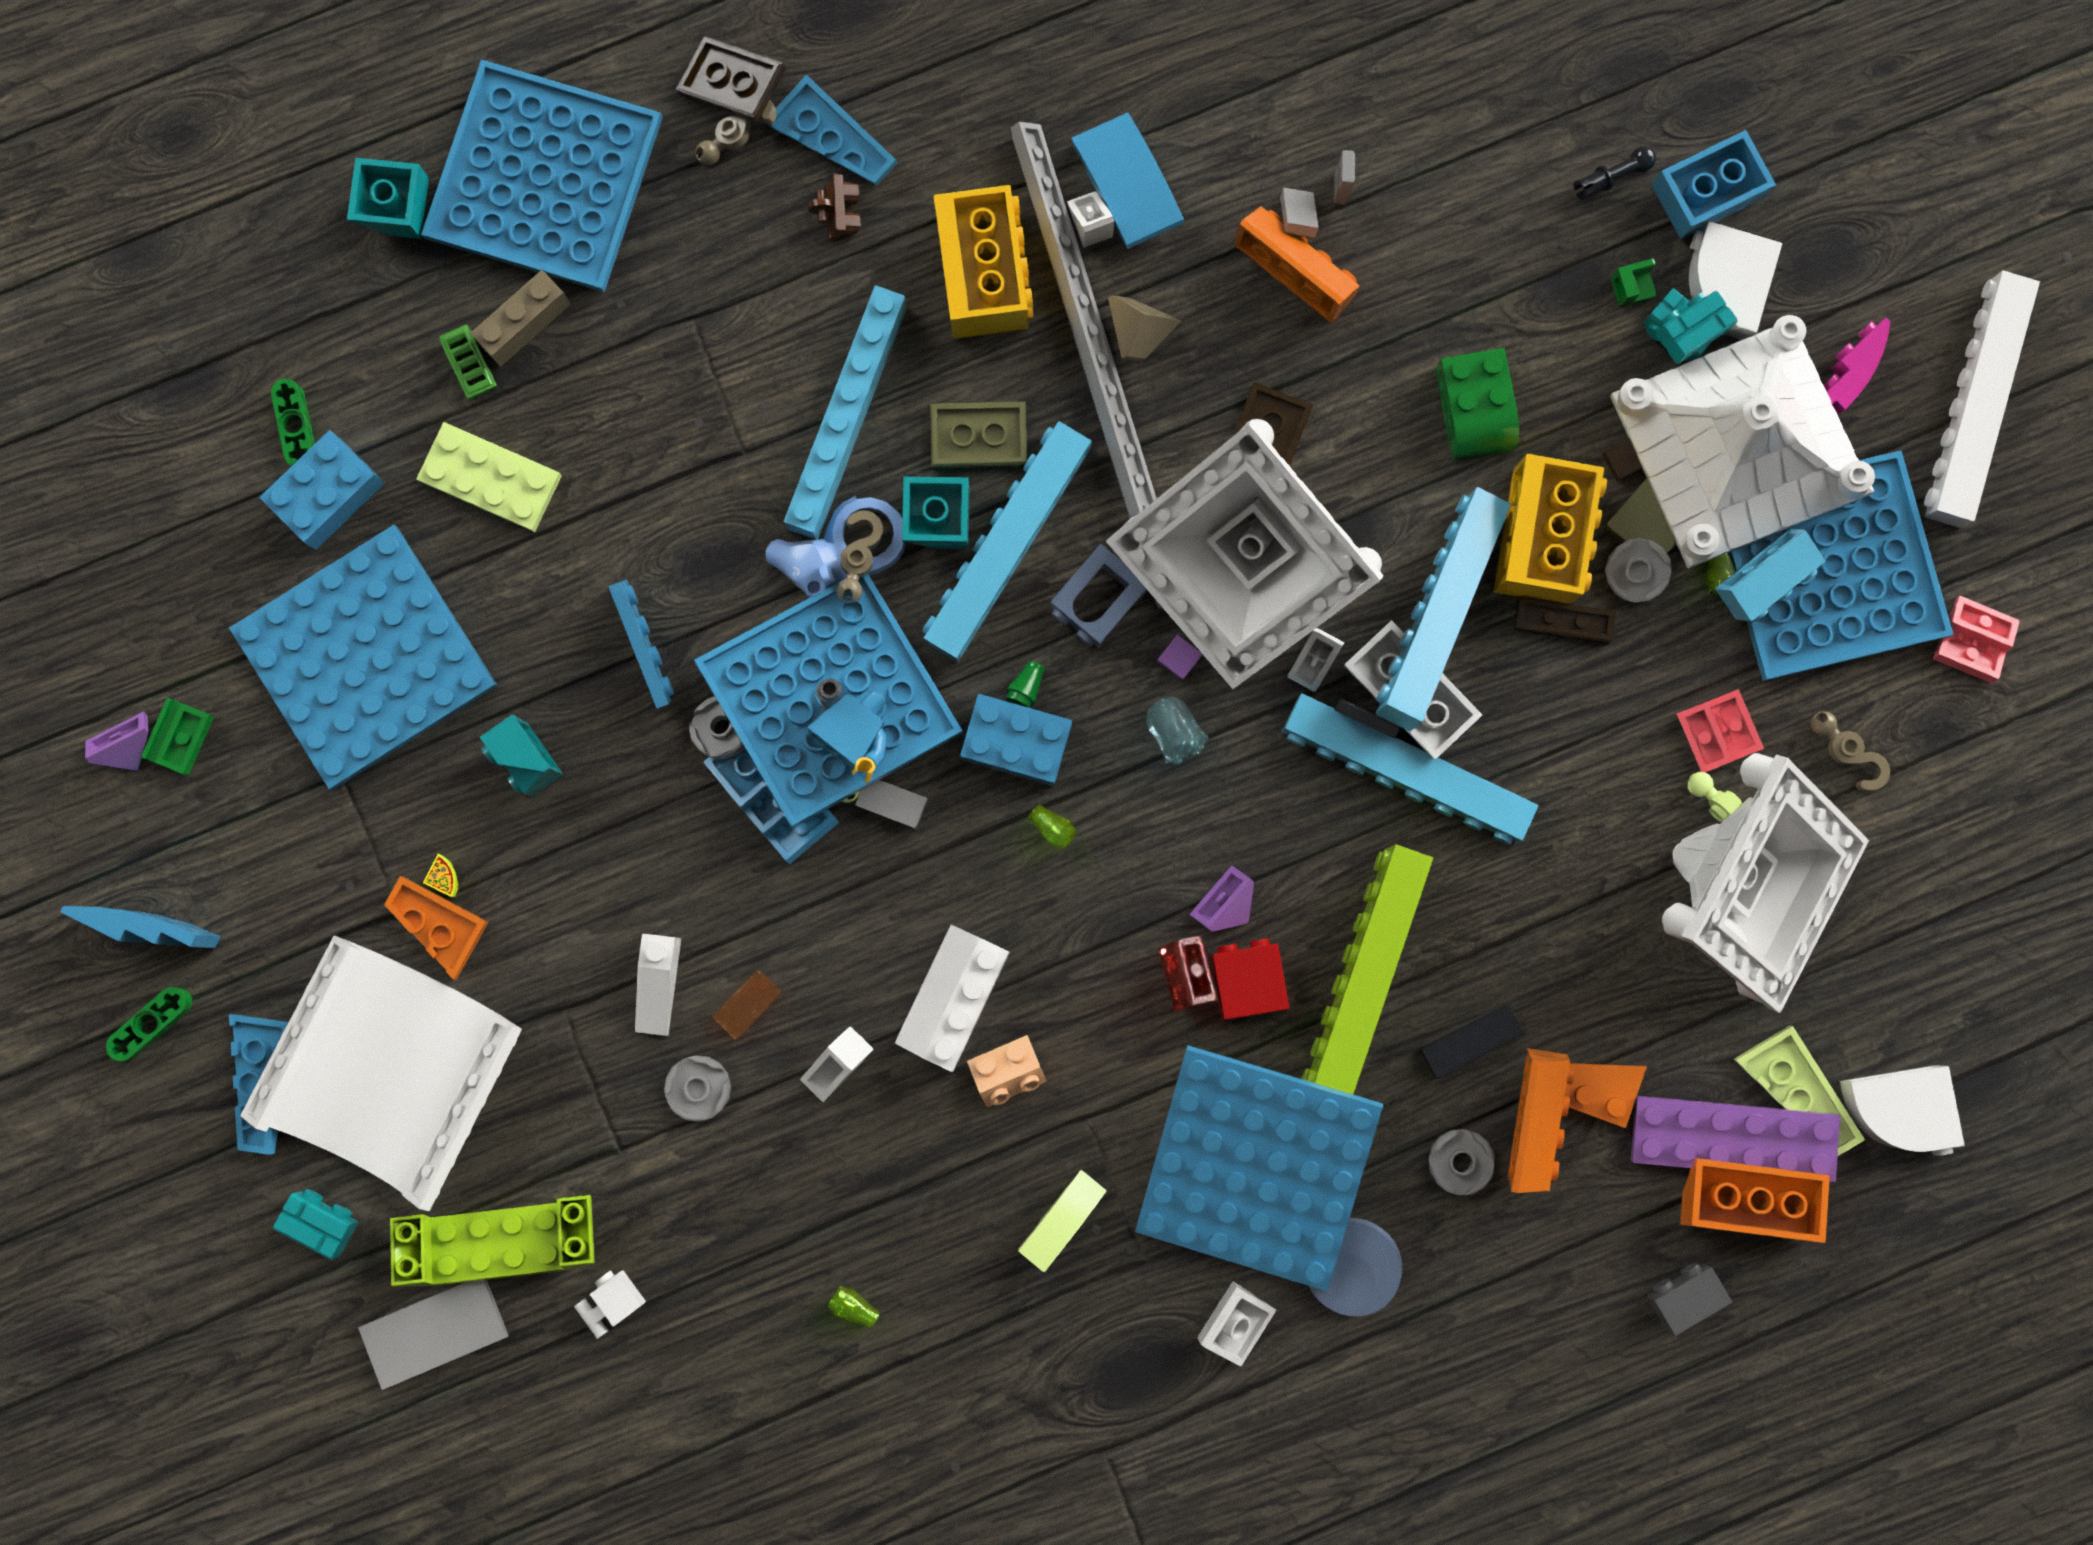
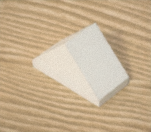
M1096 191L1067 201L1068 209L1083 248L1113 237V215Z
M1315 628L1309 635L1287 677L1316 692L1344 642Z

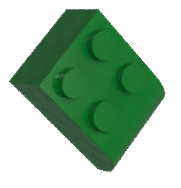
M1505 348L1441 358L1435 368L1452 460L1516 450L1519 443V420Z

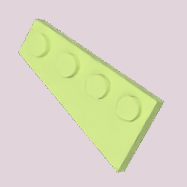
M1793 1026L1784 1028L1733 1059L1784 1109L1841 1115L1838 1156L1865 1140Z

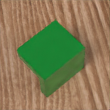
M1654 258L1619 267L1610 279L1619 308L1653 299L1656 296L1655 287L1650 275V271L1656 265Z

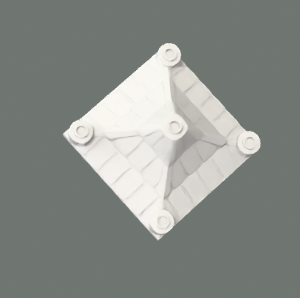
M1783 316L1776 321L1773 328L1668 370L1648 380L1630 379L1624 383L1621 390L1613 392L1610 396L1688 569L1869 496L1874 492L1872 487L1875 479L1874 470L1868 463L1859 461L1856 457L1838 415L1831 404V400L1808 355V351L1803 343V339L1806 336V326L1797 316Z
M1252 419L1247 422L1238 433L1137 516L1130 518L1106 541L1232 689L1362 595L1383 577L1380 572L1382 561L1379 554L1373 549L1355 546L1350 537L1334 521L1323 505L1318 502L1307 486L1272 446L1274 440L1273 429L1266 421L1260 419Z
M1755 753L1745 759L1740 768L1743 783L1758 789L1753 798L1749 797L1721 824L1717 823L1703 828L1682 839L1673 850V864L1690 884L1692 907L1681 903L1673 904L1664 912L1662 923L1666 934L1693 944L1725 972L1730 974L1736 980L1740 995L1763 1003L1767 1008L1781 1013L1869 840L1789 758L1777 754L1772 758Z

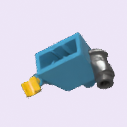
M826 679L816 689V695L820 700L824 713L808 726V736L852 770L853 776L859 771L866 774L864 782L868 783L874 770L885 756L887 736L883 731L884 721L876 714L886 701L878 693L870 690L865 698L859 702L850 694L844 696L838 681Z

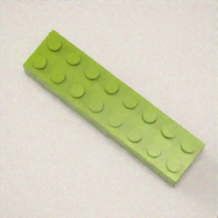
M1397 844L1386 848L1383 852H1379L1373 870L1378 871L1376 879L1373 883L1369 882L1365 890L1363 901H1366L1367 905L1362 914L1358 913L1352 931L1357 934L1352 945L1348 944L1345 949L1342 962L1346 963L1343 974L1341 976L1337 975L1331 993L1336 996L1331 1007L1326 1006L1321 1019V1025H1324L1325 1028L1322 1037H1316L1310 1052V1056H1313L1314 1060L1311 1069L1305 1068L1301 1077L1302 1080L1354 1094L1434 857Z

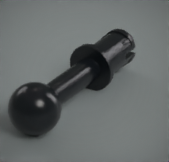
M1641 146L1632 152L1630 159L1610 169H1607L1605 166L1597 167L1594 173L1574 182V190L1584 187V190L1576 193L1577 197L1580 200H1585L1599 191L1612 189L1614 180L1634 170L1639 172L1650 170L1655 165L1656 154L1652 148Z

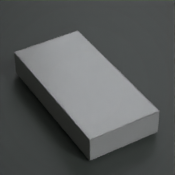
M1342 151L1334 174V204L1339 205L1347 203L1355 182L1354 151Z
M1283 187L1280 200L1284 232L1316 237L1319 227L1314 193Z
M878 780L860 791L855 806L916 829L928 798Z

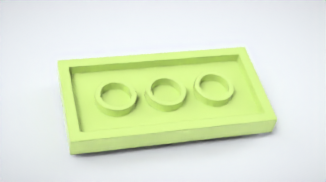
M443 422L416 479L425 485L535 533L562 475L555 470Z

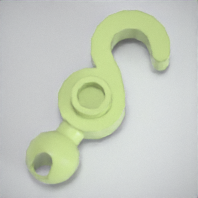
M1705 772L1692 774L1688 781V790L1691 794L1697 797H1705L1711 807L1709 812L1718 821L1723 822L1742 804L1741 800L1730 791L1725 793L1717 791L1713 787V779L1709 774Z

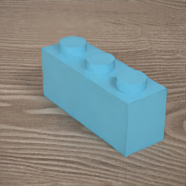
M1789 529L1715 589L1736 620L1754 622L1764 617L1768 613L1767 609L1775 602L1789 597L1793 592L1792 588L1797 584L1809 580L1818 572L1817 568L1825 563L1826 560L1806 530Z

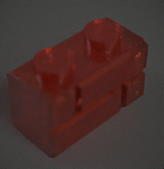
M1202 936L1176 940L1158 948L1174 1012L1201 1007L1218 1000L1215 986L1212 985L1213 978Z

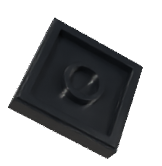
M1341 695L1337 696L1333 704L1335 711L1394 739L1400 729L1398 725L1376 715V711Z

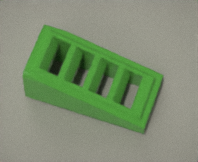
M463 325L439 336V340L467 399L471 400L498 388L479 343L470 334L472 329L468 325ZM473 351L474 355L458 361L457 357ZM477 363H479L480 367L473 369L467 373L463 372V369H466L472 365H475ZM484 375L486 378L471 386L468 381Z

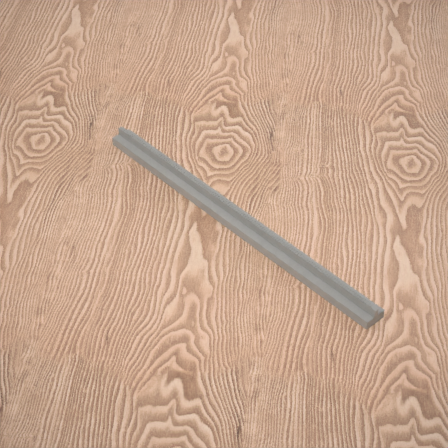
M1018 122L1011 127L1012 139L1017 150L1016 153L1018 154L1023 175L1026 179V186H1028L1030 197L1033 201L1032 204L1034 205L1033 208H1035L1034 211L1036 212L1035 215H1037L1040 230H1042V237L1051 260L1050 263H1052L1051 266L1053 267L1052 270H1054L1057 285H1059V292L1062 296L1065 311H1067V318H1069L1068 321L1075 337V344H1077L1076 347L1083 363L1082 366L1091 389L1090 392L1099 415L1098 418L1101 422L1104 437H1106L1105 440L1107 441L1106 444L1109 448L1112 463H1114L1115 474H1117L1126 508H1128V515L1132 518L1137 516L1157 498L1041 125ZM1155 599L1158 609L1163 608Z

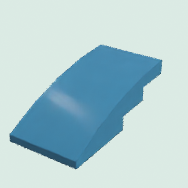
M1125 113L1071 138L1075 151L1086 167L1089 180L1113 215L1114 227L1127 249L1185 223L1160 168L1129 113Z
M745 749L737 756L728 759H712L708 757L704 761V764L789 865L839 823L833 814L826 809L791 829Z
M63 906L60 911L120 942L146 943V941H149L153 944L177 946L184 943L190 947L215 948L221 938L219 935L190 923L158 914L84 906Z

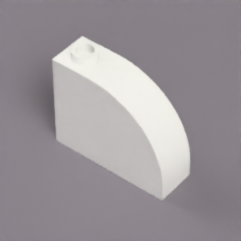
M1708 221L1701 231L1696 230L1691 241L1690 249H1693L1694 253L1689 268L1690 292L1692 298H1694L1701 292L1708 296L1715 290L1718 291L1726 302V306L1732 310L1738 319V322L1724 334L1744 340L1757 333L1782 243Z
M1934 1065L1840 1081L1844 1103L1850 1116L1857 1126L1875 1141L1897 1149L1915 1152L1932 1151V1154L1935 1156L1954 1153L1953 1147L1965 1146L1949 1066Z

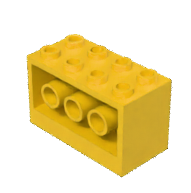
M1010 185L934 195L953 339L1028 329V318H1034L1031 288L1025 289V287H1029V270L1027 257H1024L1025 243L1023 228L1020 223L1018 195L1012 196Z
M1526 454L1515 466L1508 503L1511 506L1504 522L1493 589L1494 593L1572 604L1583 596L1584 592L1589 591L1592 580V573H1588L1589 560L1593 561L1597 549V542L1593 541L1594 529L1599 528L1602 518V510L1598 509L1599 498H1603L1607 487V479L1603 478L1604 467Z

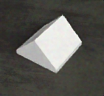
M1233 1281L1197 1338L1206 1349L1242 1366L1276 1312V1309Z

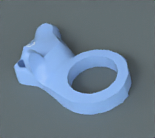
M856 496L844 501L834 511L823 539L794 543L776 539L766 548V561L783 572L810 598L846 579V574L841 568V553L847 547L844 532L847 518L851 514L860 510L878 512L888 518L893 526L894 535L892 542L885 552L873 557L872 568L868 573L869 576L890 568L904 553L906 542H902L903 517L886 501L871 497L856 499Z

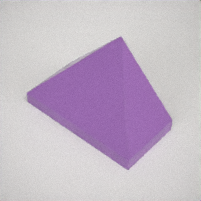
M142 712L86 740L85 759L92 764L138 771L148 736V716L146 713Z
M1231 866L1190 915L1211 932L1249 923L1254 882L1238 869Z

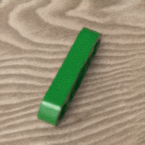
M280 379L272 386L271 397L284 459L292 466L298 461L294 456L299 454L298 445L293 441H299L300 448L305 452L315 444L303 389L291 379ZM287 388L295 392V394L290 395V402L296 409H290L289 403L281 397L286 394ZM293 417H300L302 420L301 429L296 433H289L286 428L288 420Z
M169 987L161 991L108 1038L106 1051L109 1057L116 1061H130L139 1056L188 1013L192 1006L190 993L180 987ZM170 996L180 997L177 1002L180 1006L179 1008H169L164 1013L156 1009V1007L158 1009L167 1008L172 1002L169 998ZM149 1014L157 1020V1027L150 1034L146 1033L141 1025L143 1018ZM135 1035L141 1038L133 1039L127 1045L129 1052H119L122 1046L119 1042L120 1040H130Z

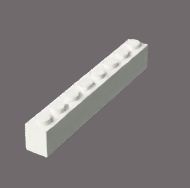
M2002 271L1994 278L1989 279L1983 287L1981 297L1985 299L1982 309L1978 311L1974 319L1973 327L1976 328L1974 338L1970 340L1966 348L1965 356L1968 357L1966 368L1961 371L1958 377L1957 386L1960 387L1958 397L1954 399L1949 410V416L1952 419L1949 428L1945 430L1941 439V446L1944 447L1941 458H1938L1933 468L1932 475L1935 476L1933 488L1929 489L1924 500V505L1927 506L1926 518L1963 528L1975 521L2040 281Z

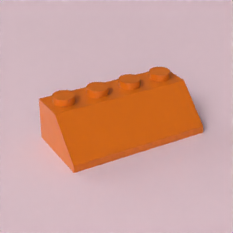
M1261 206L1245 217L1239 224L1234 245L1331 324L1356 296L1360 287L1356 283V278L1349 271L1344 269L1341 271L1332 264V259L1324 251H1316L1311 247L1305 236L1284 232L1283 220L1276 212L1272 210L1267 211Z
M1527 1048L1507 1176L1511 1192L1550 1191L1551 1181L1557 1182L1559 1162L1554 1161L1556 1149L1562 1150L1564 1142V1130L1559 1128L1561 1116L1567 1117L1570 1102V1098L1565 1097L1566 1084L1572 1085L1575 1065L1570 1064L1567 1054Z
M1695 1158L1682 1192L1680 1225L1825 1243L1830 1175Z

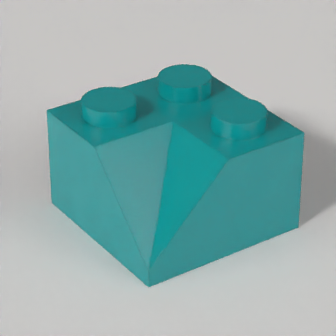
M355 158L347 220L390 236L421 239L429 177L419 164Z
M903 477L902 542L935 549H968L969 479L961 477Z
M513 714L480 736L485 745L481 748L482 752L492 764L496 763L500 768L506 767L511 774L507 779L518 794L523 792L525 795L532 797L563 776V773L528 722Z

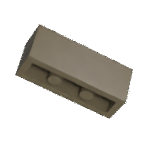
M541 270L470 334L501 367L568 308L571 303L564 292Z

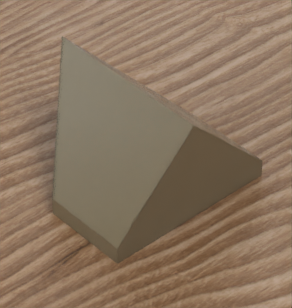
M1115 295L1108 297L1119 349L1123 359L1137 361L1146 359L1181 322V320L1134 299Z

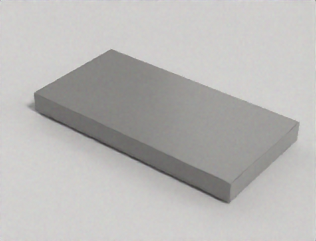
M487 1280L462 1283L358 1327L381 1390L509 1336Z

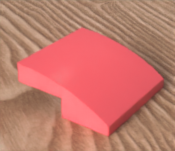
M1958 596L1948 615L1954 635L1938 640L1933 659L1993 684L2000 678L2006 652L2013 647L2020 620Z
M1739 689L1677 713L1701 772L1710 771L1764 749Z

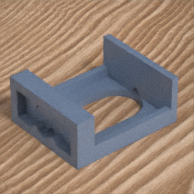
M1100 544L1052 599L1050 608L1054 611L1051 614L1062 625L1066 626L1069 623L1077 629L1076 636L1086 645L1091 647L1092 644H1095L1100 648L1105 638L1135 603L1145 596L1148 590L1124 562ZM1102 568L1126 589L1101 618L1091 623L1083 622L1074 614L1073 602Z

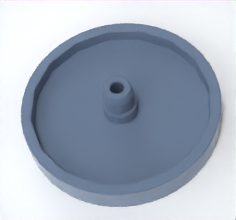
M1349 1218L1328 1291L1309 1287L1324 1306L1339 1314L1365 1316L1375 1313L1384 1308L1398 1290L1402 1277V1259L1399 1249L1390 1235L1378 1225L1363 1219Z

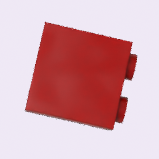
M1269 938L1249 941L1250 948L1241 950L1237 949V944L1217 947V954L1210 955L1221 1019L1226 1020L1290 1009L1278 943L1270 945Z

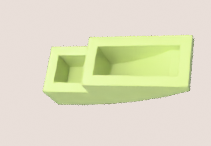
M1080 1170L1021 1244L1018 1251L1041 1271L1045 1272L1107 1190L1084 1171Z

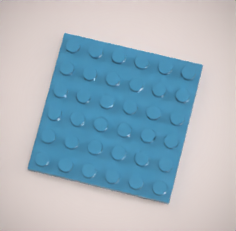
M481 59L421 235L424 239L537 273L543 270L548 276L605 293L663 119L661 112Z
M1902 450L1859 460L1868 463L1874 470L1875 479L1872 484L1874 492L1871 495L1728 552L1734 574L1787 530L1794 529L1806 530L1826 560L1825 563L1817 568L1818 572L1816 575L1792 588V594L1786 599L1771 605L1764 617L1754 622L1746 621L1763 681L1954 635Z
M396 525L387 528L229 627L330 790L338 788L498 686Z
M869 574L859 578L858 582L862 587V595L854 603L841 601L837 595V587L840 583L838 582L694 660L791 829L962 734L961 727ZM850 596L844 597L846 600L852 599ZM826 679L838 681L844 696L850 694L859 702L865 698L870 690L878 693L886 701L876 714L884 721L883 731L887 736L885 756L874 770L868 783L864 782L866 778L864 772L859 771L853 776L852 770L808 736V726L824 713L820 700L816 695V689Z
M1187 1046L1135 1232L1328 1291L1382 1112L1383 1103Z

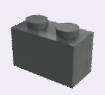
M1698 1262L1692 1263L1680 1271L1681 1276L1672 1281L1670 1279L1663 1280L1652 1287L1654 1292L1646 1297L1667 1332L1677 1336L1733 1303L1711 1266L1703 1263L1699 1265Z

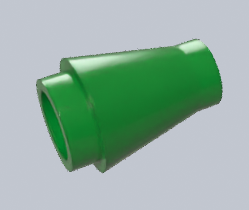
M1029 660L1024 669L1006 689L1008 693L1005 698L1006 701L1028 708L1031 705H1035L1045 667L1038 662Z

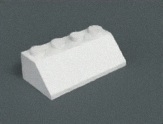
M1392 620L1344 664L1349 672L1375 699L1385 683H1389L1392 675L1388 673V669L1396 656L1400 657L1403 647L1399 646V643L1404 633ZM1442 673L1423 722L1411 732L1406 731L1435 760L1474 724L1482 714Z
M950 925L895 1044L953 1072L1010 952Z

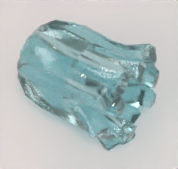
M1173 696L1165 697L1154 703L1147 711L1148 727L1162 749L1166 763L1181 764L1183 762L1182 758L1188 757L1189 753L1197 756L1204 748V743H1206L1209 737L1200 729L1188 706L1182 700Z

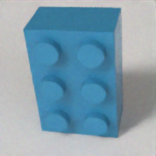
M1744 130L1662 170L1651 186L1680 239H1683L1695 233L1696 230H1701L1708 221L1715 223L1764 199L1776 184L1750 136Z
M329 430L259 498L304 543L317 550L385 482L341 438Z
M978 694L960 754L961 760L1055 786L1072 727V720Z

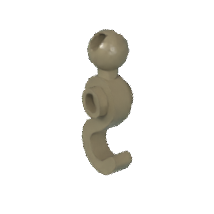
M769 100L762 114L763 119L768 125H773L777 117L776 108L771 100ZM727 116L723 118L715 129L716 138L713 141L704 140L696 147L695 154L697 160L705 166H711L719 160L722 149L738 150L743 147L749 138L750 120L740 116Z
M860 510L847 518L848 528L853 529L860 524H867L872 528L873 532L869 537L851 543L841 553V568L846 574V579L838 584L837 595L845 603H854L860 599L862 587L858 582L859 578L866 576L870 572L873 562L870 550L874 549L882 539L883 525L881 520L870 511ZM850 596L852 599L846 600L844 597Z
M1827 711L1816 713L1811 719V728L1817 735L1829 738L1828 751L1834 761L1846 765L1870 763L1874 766L1876 770L1874 779L1859 781L1856 784V788L1862 791H1873L1885 786L1890 777V766L1887 760L1879 753H1864L1865 746L1862 738L1855 732H1840L1837 728V719L1832 713Z

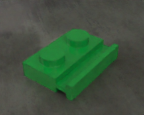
M167 698L141 758L189 776L215 716Z

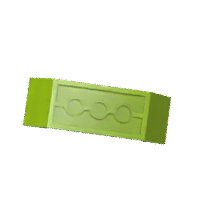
M591 1195L559 1198L557 1203L448 1216L429 1217L421 1214L390 1218L391 1286H439L568 1271L594 1264Z

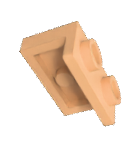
M1027 1035L967 1061L986 1107L1003 1104L1010 1097L1022 1092L1033 1091L1039 1085L1046 1082L1044 1073Z

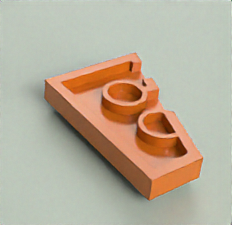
M403 876L399 877L384 904L399 922L426 948L425 950L446 969V972L453 980L458 979L489 923Z
M1570 1063L1575 1065L1572 1085L1566 1084L1565 1097L1570 1098L1569 1108L1626 1128L1647 1066Z

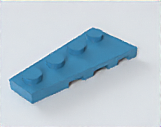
M807 75L776 107L777 117L773 125H768L875 186H878L898 164L897 160Z
M627 579L608 586L656 708L658 709L670 704V696L674 695V691L667 676L663 678L659 665L662 664L656 646L652 647L648 638L650 630L644 616H640L636 605L638 600L633 587L629 585Z
M229 1014V1026H233L234 1042H231V1056H235L236 1075L233 1076V1087L237 1089L238 1106L235 1107L237 1149L240 1151L267 1155L275 1154L278 1130L271 1127L268 1128L267 1132L255 1129L240 1115L288 1025V1021Z

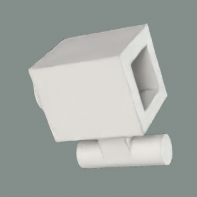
M623 1270L616 1275L609 1271L595 1282L597 1289L590 1294L597 1304L595 1308L592 1309L586 1299H583L574 1306L597 1339L608 1331L601 1321L602 1318L606 1316L614 1327L646 1302Z

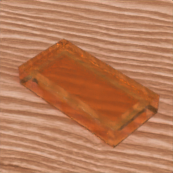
M758 969L713 1018L731 1036L738 1040L779 997L782 991Z

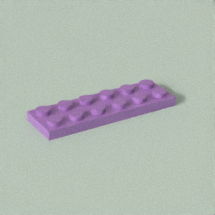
M1637 1096L1635 1100L1631 1162L1691 1168L1694 1159L1699 1158L1830 1175L1829 1181L1836 1182L1841 1115Z

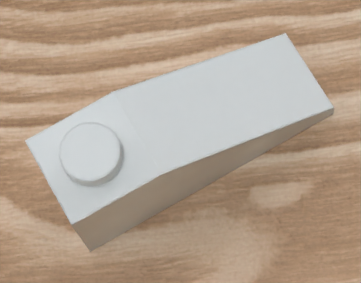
M642 934L637 973L635 1032L669 1035L681 938Z

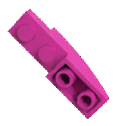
M1884 318L1877 325L1871 321L1857 334L1861 340L1855 346L1848 343L1835 355L1839 361L1830 369L1834 375L1823 386L1837 415L1846 410L1859 396L1874 374L1888 339L1891 322L1887 318Z

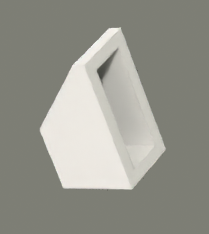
M849 1027L827 1047L800 1080L824 1102L873 1051V1048L863 1037Z

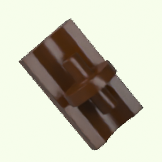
M833 174L832 182L826 184V191L817 190V199L808 202V211L817 214L818 223L828 222V240L838 241L842 234H856L861 227L859 213L845 212L844 204L855 205L858 202L859 186L858 184L843 182L842 174Z

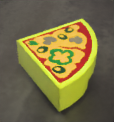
M437 854L423 883L455 898L458 890L456 872L452 863L445 856Z

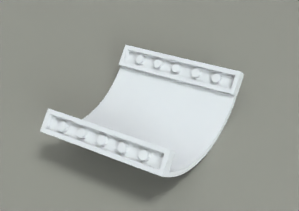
M333 936L240 1116L255 1129L267 1132L268 1128L271 1127L334 1153L387 1182L403 1193L402 1196L417 1208L430 1211L451 1168L455 1164L466 1138L470 1135L471 1129L485 1105L496 1079L501 1074L502 1068L512 1048L515 1046L522 1029L481 1003L421 972L365 947Z

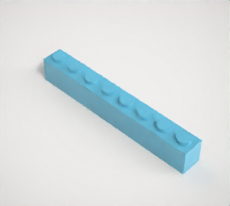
M876 285L874 286L783 521L787 529L814 540L820 536L907 310L904 295Z
M1058 421L1054 429L1049 427L1040 441V444L1043 445L1037 456L1032 454L1023 468L1027 473L1021 482L1016 480L1008 491L1006 497L1010 500L1004 509L999 507L990 521L993 527L987 536L983 534L980 536L973 548V551L976 552L974 558L970 563L965 561L958 571L956 578L959 579L956 587L954 590L949 588L945 592L939 603L942 606L941 611L937 617L931 616L925 624L922 632L926 634L924 641L927 645L955 662H959L1089 453L1092 440Z
M1476 487L1469 496L1464 494L1455 509V512L1459 513L1456 522L1452 521L1444 536L1448 540L1445 548L1442 547L1433 562V565L1437 566L1434 575H1429L1422 588V591L1426 593L1423 601L1417 603L1411 614V619L1415 621L1412 628H1408L1399 643V646L1403 647L1400 657L1396 656L1388 669V673L1392 675L1389 683H1385L1377 695L1376 701L1380 704L1376 715L1410 732L1423 722L1510 509V503L1479 487Z
M1302 693L1297 698L1282 730V733L1288 735L1287 740L1300 747L1308 744L1317 749V755L1330 761H1334L1335 758L1347 763L1345 767L1348 770L1360 775L1367 772L1376 777V783L1389 789L1397 786L1406 791L1404 795L1409 799L1422 803L1423 800L1435 804L1434 810L1449 817H1452L1454 813L1465 819L1463 822L1465 825L1479 831L1482 828L1494 832L1493 838L1508 845H1511L1512 841L1515 843L1523 841L1539 806L1440 758L1434 760L1427 752L1335 711L1334 708Z

